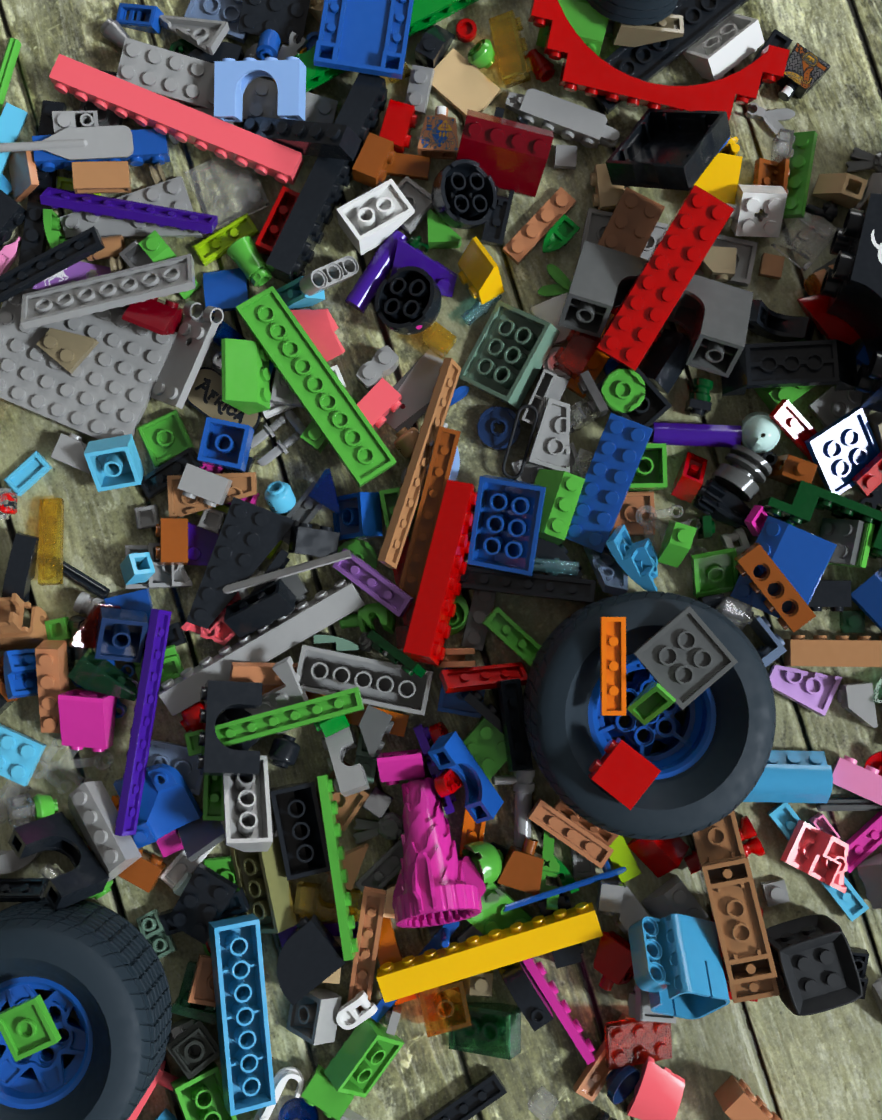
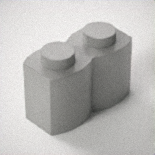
M388 345L380 348L374 354L371 361L364 363L359 368L356 374L358 381L369 392L382 377L384 378L392 374L397 369L399 357Z

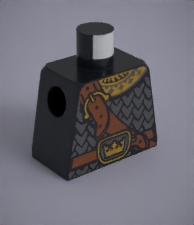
M796 43L788 56L784 76L776 81L782 87L778 93L779 98L783 101H789L792 95H794L796 98L801 99L823 78L830 65L799 43Z

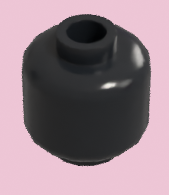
M284 734L282 738L278 737L273 740L268 754L269 759L272 760V765L283 769H288L289 766L295 765L300 752V746L295 743L296 738Z

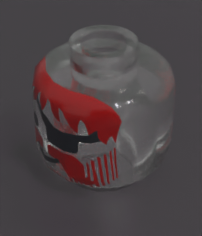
M0 488V520H9L10 515L17 513V494L12 492L10 488Z

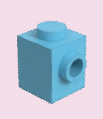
M150 552L128 554L120 564L125 585L147 582L155 573Z

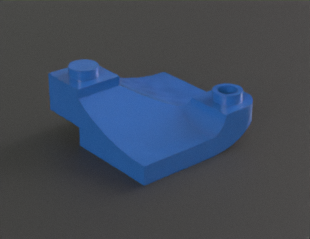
M159 763L146 768L136 835H131L137 848L154 843L164 835L200 819L203 815L186 781L174 767ZM123 778L113 783L119 798L122 792Z

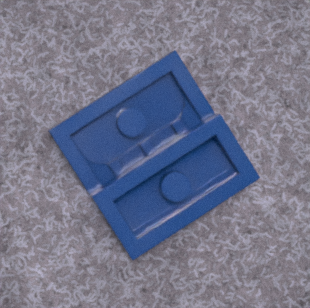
M240 268L203 273L205 308L214 306L221 308L223 312L236 310V306L249 299L248 279Z
M35 648L5 651L3 670L8 699L37 696Z

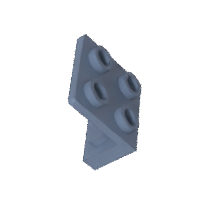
M748 615L745 617V620L765 644V647L761 645L756 650L765 667H767L787 651L783 646L785 642L778 634L774 635L770 630L771 624L764 616Z

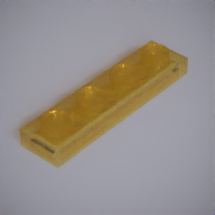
M62 498L40 499L38 584L40 586L63 584L64 500Z

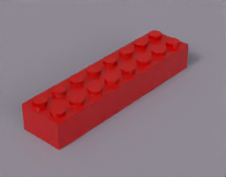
M696 185L690 189L595 346V349L628 369L636 371L734 208Z
M447 480L403 649V652L408 657L417 662L439 666L440 660L442 661L445 656L446 649L444 643L445 639H448L450 636L451 626H449L451 617H454L456 612V604L454 603L456 596H459L461 592V575L465 574L467 568L465 559L466 555L469 554L477 491L474 485L470 483Z

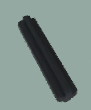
M55 557L50 563L52 569L102 599L108 596L109 588L60 558Z

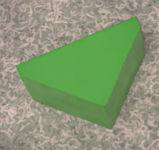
M430 209L427 212L429 249L459 248L462 244V238Z
M651 681L631 702L627 710L645 726L675 703L676 699L658 682Z

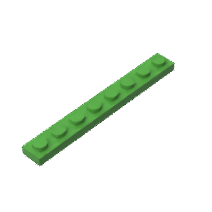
M355 687L215 726V732L219 741L228 747L364 710L360 689ZM203 729L184 734L189 756L201 754L202 746H198V735Z
M329 774L317 776L343 959L348 961L354 959L356 952L359 951L357 938H353L352 929H355L354 915H350L349 911L352 899L351 893L346 890L348 872L347 869H343L342 860H345L344 847L340 846L339 843L342 831L340 823L336 822L335 814H338L337 801H333L332 792H335L334 779L330 778Z

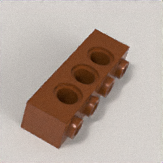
M754 543L734 558L737 562L735 566L737 571L743 577L747 575L752 581L749 583V586L757 595L759 593L763 595L766 599L763 603L770 612L775 610L779 616L777 621L784 630L789 628L792 632H795L816 617L760 544ZM757 565H763L764 573L756 577L753 573L754 568ZM771 583H777L778 590L774 594H769L767 590ZM785 601H791L792 608L787 612H783L782 604Z

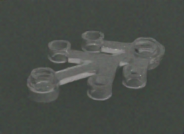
M677 504L660 510H655L649 505H643L637 509L635 513L636 522L643 526L644 538L650 539L655 551L657 550V544L653 540L652 526L659 531L662 545L668 524H664L658 519L670 516L680 518L684 510L682 506ZM676 507L680 509L678 515L673 514V509ZM645 512L649 513V518L647 520H644L642 518V515ZM695 517L680 522L690 526L691 521L695 520L697 522L695 528L698 530L701 527L700 520ZM691 545L688 552L689 558L691 560V555H694L698 550L700 553H707L708 551L704 547Z
M61 736L53 739L52 745L38 762L42 764L43 770L39 771L36 767L32 777L35 779L45 778L56 788L58 793L65 794L71 790V783L68 780L61 781L52 771L60 770L79 787L83 781L90 782L92 779L82 777L73 768L95 766L99 770H106L113 765L114 758L111 753L104 751L98 753L95 757L72 759L79 750L68 749L59 761L50 762L58 750L66 747L65 745L61 747L57 745V740H61ZM103 756L108 758L107 764L102 762ZM62 783L66 784L67 789L65 791L61 789Z

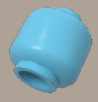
M281 481L272 482L264 493L269 509L275 513L286 514L295 506L296 497L288 483Z

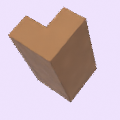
M128 161L72 162L75 194L131 193V176Z

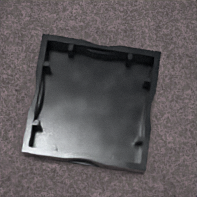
M648 109L633 127L630 135L605 162L612 185L690 191L731 136L727 112Z

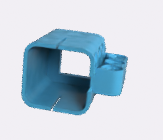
M676 913L661 919L646 916L629 927L628 935L635 983L641 990L649 993L652 1012L684 1019H699L730 1003L717 929L714 922Z

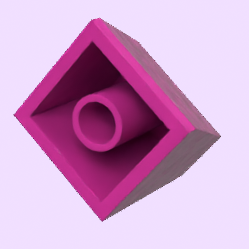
M73 689L59 694L58 708L62 745L70 746L69 749L83 750V747L91 748L93 752H104L105 749L113 746L117 693Z

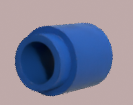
M267 29L261 33L256 49V55L260 60H264L266 57H278L281 40L276 31Z

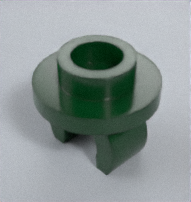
M420 235L417 237L412 236L407 242L415 249L418 248L425 253L429 250L428 244L421 242L422 237Z

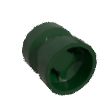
M704 378L692 379L691 387L693 390L689 394V399L711 402L710 391L713 389L714 382Z

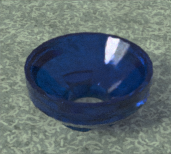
M292 1098L282 1106L278 1120H319V1113L316 1106H310L304 1101V1098Z

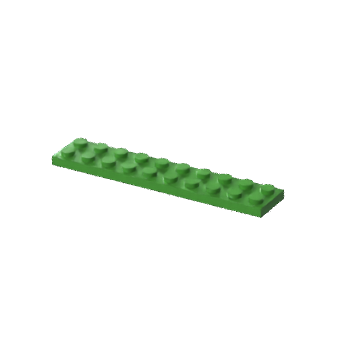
M273 286L236 306V311L359 487L396 465L397 461Z

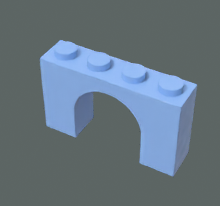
M247 57L243 61H236L232 58L214 61L215 118L225 122H242L243 94L247 85L258 77H270L275 80L278 89L277 116L281 119L305 121L306 66L299 58L286 57V60H278L274 57H266L264 60H256L255 58Z

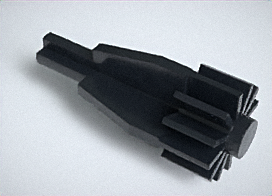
M712 478L707 480L705 486L702 485L694 498L695 502L692 505L706 515H711L717 521L736 528H740L743 525L748 529L744 520L751 509L734 492Z

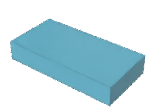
M35 451L9 474L4 481L21 497L53 467L38 451Z

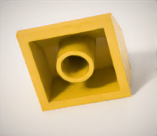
M475 236L458 261L460 270L458 276L463 285L467 283L469 286L468 290L473 299L478 298L483 305L502 294L504 288L498 265Z

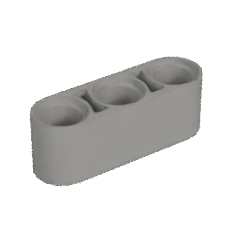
M345 256L317 268L300 280V289L305 295L312 296L344 282L358 272V262L352 256Z

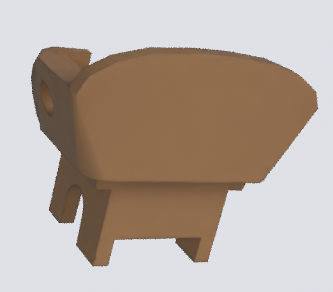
M12 593V597H0V651L36 648L43 640H48L45 621L49 620L48 615L41 607L31 606L30 602H24L17 593ZM24 608L31 614L30 628L22 627Z

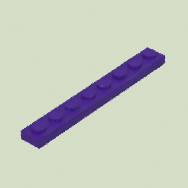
M47 187L40 195V203L51 208H66L73 212H89L96 216L106 215L112 216L115 219H130L137 223H153L160 227L171 226L179 230L198 231L201 234L213 233L218 224V216L92 194H75V191Z

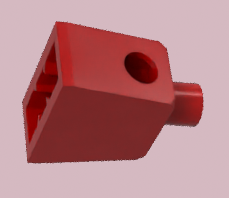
M614 931L602 932L603 936L600 938L593 963L594 969L602 974L598 985L606 991H611L614 983L617 985L627 984L634 975L630 942Z

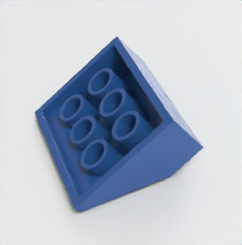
M480 476L467 564L532 576L546 487L497 476Z
M769 515L755 542L762 546L808 605L837 545ZM757 565L754 568L753 573L756 577L764 573L763 565ZM740 574L730 596L779 618L775 610L770 612L764 605L763 601L766 599L761 593L757 595L749 586V583L752 581L748 576L745 575L743 577ZM771 583L768 586L769 594L777 592V583ZM785 601L782 604L783 612H787L792 608L791 601Z

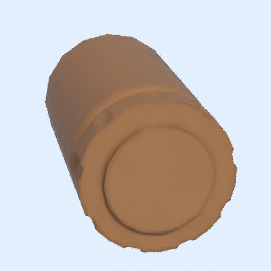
M122 235L101 237L105 248L87 257L88 261L110 259V257L118 258L120 256L119 253L126 248L124 237Z

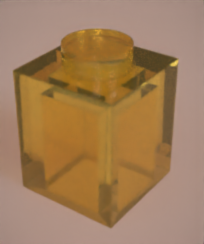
M436 321L422 333V336H424L422 338L423 344L443 359L456 343V336Z

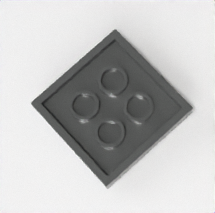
M690 606L683 609L633 652L634 656L651 676L676 699L675 704L681 710L738 663Z

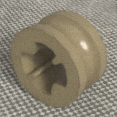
M157 163L156 166L149 165V170L155 184H158L159 181L165 182L166 177L161 164Z
M118 256L117 259L110 257L112 273L126 269L121 256Z

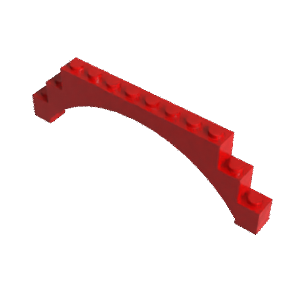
M532 0L528 19L536 27L545 28L549 26L543 54H547L549 58L554 60L564 58L559 86H563L564 90L569 92H576V90L584 91V94L590 97H597V95L605 96V99L611 102L622 100L632 107L643 105L647 106V110L726 111L728 121L730 120L734 100L737 104L747 105L757 98L761 78L765 83H775L784 76L790 52L789 49L768 45L762 50L761 56L753 63L725 78L705 84L669 86L650 83L632 77L601 59L575 32L558 0Z

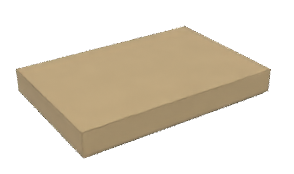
M454 48L434 68L435 72L431 88L465 118L468 109L482 113L501 92L497 85L474 65L470 64Z

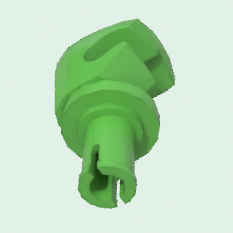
M378 602L364 605L359 608L358 614H349L343 617V620H339L342 629L360 627V630L366 633L370 629L375 631L373 620L379 618L384 630L394 634L396 615Z

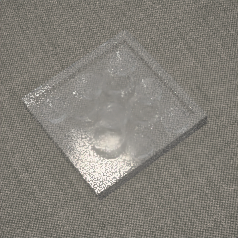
M216 157L184 172L203 213L218 216V224L214 231L230 224L246 213L250 215L270 206L254 169L248 166L246 168L240 167L231 159L226 158L224 160Z

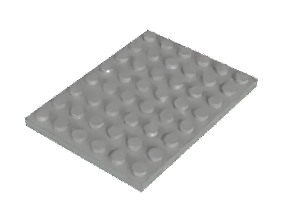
M32 286L4 301L0 309V399L97 440L128 434L134 436L150 401L153 387L159 378L178 333L160 335L122 319L125 310L120 308H113L79 318L75 317L58 323L24 330L20 324L22 294L38 290L32 289ZM50 328L95 338L99 342L72 374L36 345Z

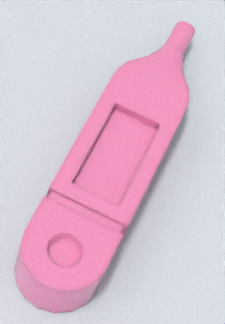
M18 236L16 241L4 246L0 251V276L8 271L17 258L21 237Z

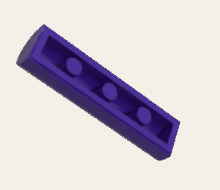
M395 230L382 242L345 299L347 304L362 313L365 312L376 295L380 284L392 270L399 237L406 240V243L409 240L403 233Z
M654 422L652 426L653 432L650 437V443L732 448L735 444L741 445L742 429L741 426Z

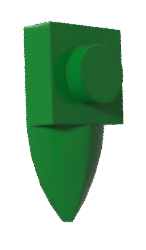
M564 214L546 234L542 252L549 253L566 246L579 232L580 227Z

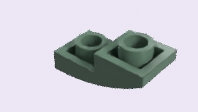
M154 909L137 918L136 921L140 932L150 943L158 958L161 959L178 949L172 935L166 936L159 919L160 913L157 909Z

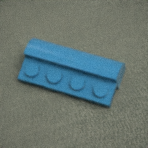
M771 750L764 772L743 802L827 804L832 793L833 773L831 765H827L825 752Z

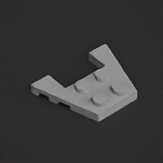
M290 656L275 663L272 667L284 684L262 695L261 707L258 709H245L246 711L256 715L309 700L306 692L302 691L299 683L298 672L295 673L292 666L294 662ZM287 731L279 732L278 734L281 735Z

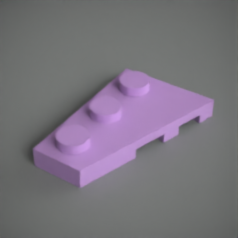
M773 665L768 673L772 689L775 692L821 717L826 715L842 680V677L824 675L818 672L813 673L780 665Z

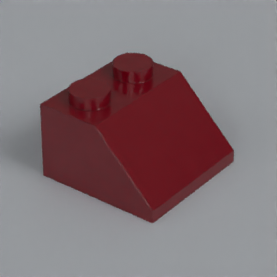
M154 298L145 302L130 304L122 315V319L160 335H170L175 332L178 333L184 312L183 308L178 307L179 303L170 299L163 301Z

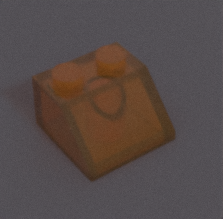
M462 980L417 993L423 1024L428 1037L472 1026Z

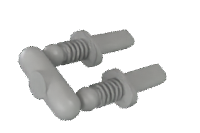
M287 410L285 416H280L269 426L265 423L263 425L264 429L253 437L250 449L256 447L268 436L272 438L276 436L274 434L275 430L279 429L287 420L298 432L293 433L283 443L278 440L276 442L277 446L257 461L260 466L269 464L283 452L285 455L289 453L288 447L292 446L295 441H298L305 431L306 427L292 410Z

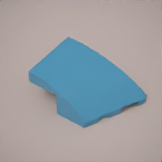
M625 525L617 526L606 542L612 556L624 572L646 591H658L654 583V578L658 577V556L650 539L647 538L633 543Z

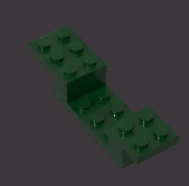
M802 480L788 485L782 501L769 497L758 502V505L763 506L767 515L779 518L793 526L810 522L814 509L820 511L826 509L832 512L831 515L841 519L846 517L851 520L872 523L875 525L868 558L876 559L878 557L882 559V512Z

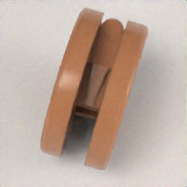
M445 648L444 659L440 660L439 666L435 665L436 668L475 667V660H465V655L475 654V648Z

